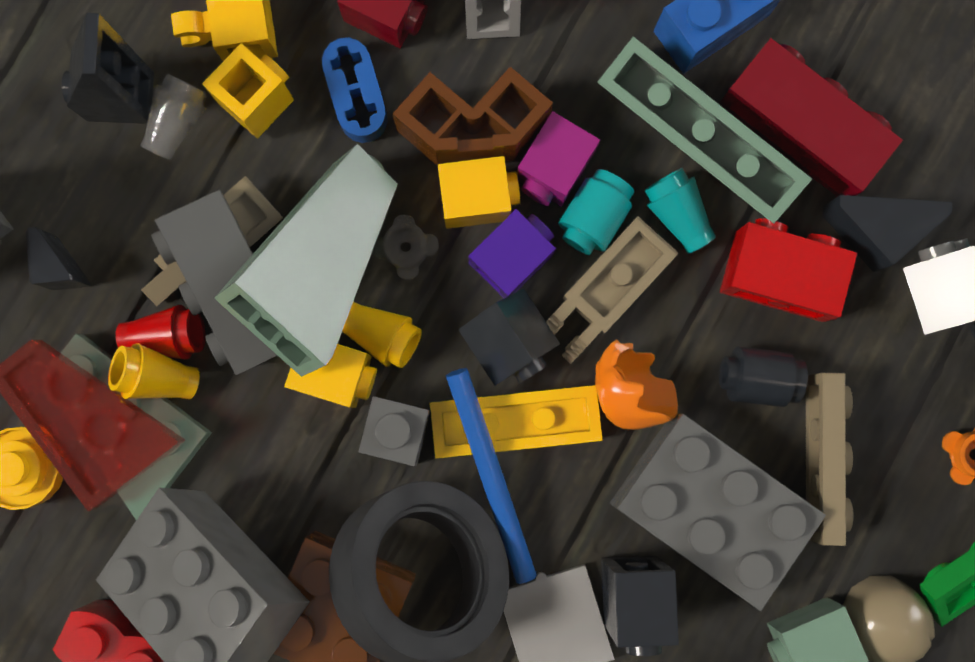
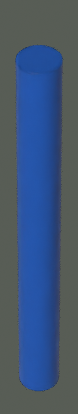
M467 368L452 371L446 375L515 581L519 584L527 583L535 579L537 574Z

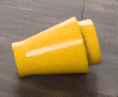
M353 301L342 333L349 336L385 367L393 364L403 368L409 362L418 346L421 328L412 325L411 317L363 306Z
M139 343L134 344L132 347L120 346L112 358L108 373L110 390L120 392L124 399L183 398L190 400L198 389L200 379L198 368L184 365Z

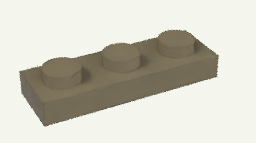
M845 373L808 375L806 388V501L826 515L810 538V541L821 545L846 546V532H849L853 525L852 503L849 498H846V475H849L852 471L853 452L850 443L845 441V419H849L851 416L853 397L850 387L845 386Z

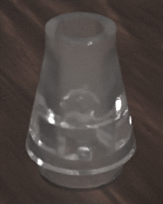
M166 74L162 85L157 83L155 85L145 136L140 146L171 160L178 146L207 110L203 104L208 93L172 75Z

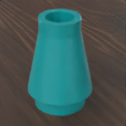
M683 168L668 174L644 190L650 200L647 204L649 209L682 243L687 253L698 250L716 238L710 227L695 177L688 178Z

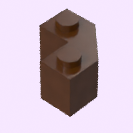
M509 67L475 107L472 108L435 75L429 72L394 111L393 117L397 131L437 166L443 163L504 156L505 162L514 161L541 131L551 114L553 102L512 67Z

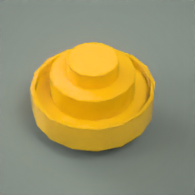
M33 427L6 428L0 431V507L9 510L36 507L49 500L60 488L65 474V458L58 442L46 431Z

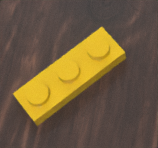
M596 385L478 397L495 452L603 441ZM454 400L431 402L430 410L435 459L472 455Z

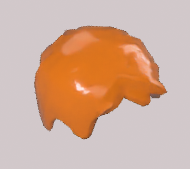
M615 340L605 349L602 357L596 364V391L601 409L607 419L617 427L633 430L649 428L672 421L676 418L678 411L676 389L673 381L658 378L651 374L650 366L655 360V355L653 353H637L633 350V343L624 344Z

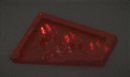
M30 340L0 364L1 395L88 512L99 508L186 441L128 399H124L116 391L110 390L109 386L43 340Z

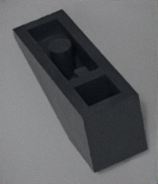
M86 13L71 50L70 69L66 70L62 77V93L67 107L87 122L151 124L153 70L99 13Z

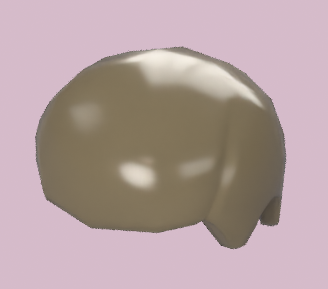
M891 575L869 576L851 588L843 606H845L869 662H916L925 656L931 648L932 640L935 637L934 621L927 603L912 587Z

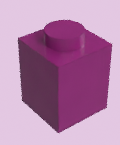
M552 111L518 166V181L523 184L521 191L542 205L549 206L552 201L562 207L594 155L600 139Z

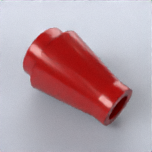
M179 304L134 321L119 323L116 329V343L118 348L120 346L132 347L134 344L139 343L169 358L189 359L192 353L201 352L204 348L205 326L201 314L193 316L189 309Z

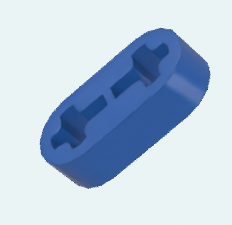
M349 37L339 38L328 45L322 57V67L337 119L345 135L353 141L360 143L372 142L383 134L388 119L370 54L366 47L358 40ZM349 54L354 62L362 61L354 66L358 83L348 85L342 69L334 70L341 66L340 57ZM359 96L363 97L368 111H377L376 114L370 116L369 121L371 125L366 128H360L357 120L348 121L349 118L356 115L353 98Z

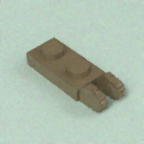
M639 216L564 295L563 299L565 302L546 321L554 335L564 325V320L574 309L590 323L581 335L575 336L565 347V352L562 356L570 364L599 333L603 335L678 254L672 246Z

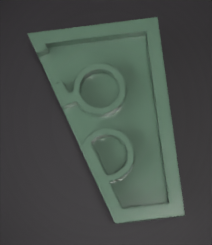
M76 333L42 376V379L137 520L158 488H170L212 432L167 398L124 399L120 392L110 390L108 373L113 357L85 335Z

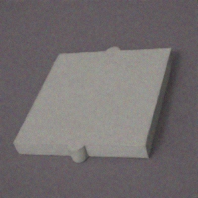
M585 564L547 576L544 572H538L536 579L508 588L504 614L519 662H609L615 660Z

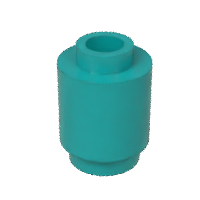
M597 169L592 178H585L558 222L559 226L565 231L562 239L574 249L590 255L593 249L602 252L606 251L632 208L629 200L634 194V189L617 175L606 170Z

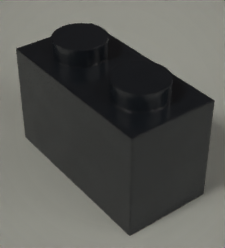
M657 556L601 558L604 626L617 647H626V653L633 656H655L662 654V646L679 645L675 570Z

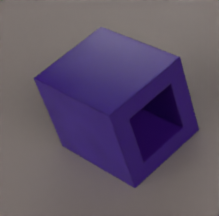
M515 209L468 256L469 265L502 298H506L516 293L553 256L556 248L550 241L554 238V235L538 217L530 214L525 218Z

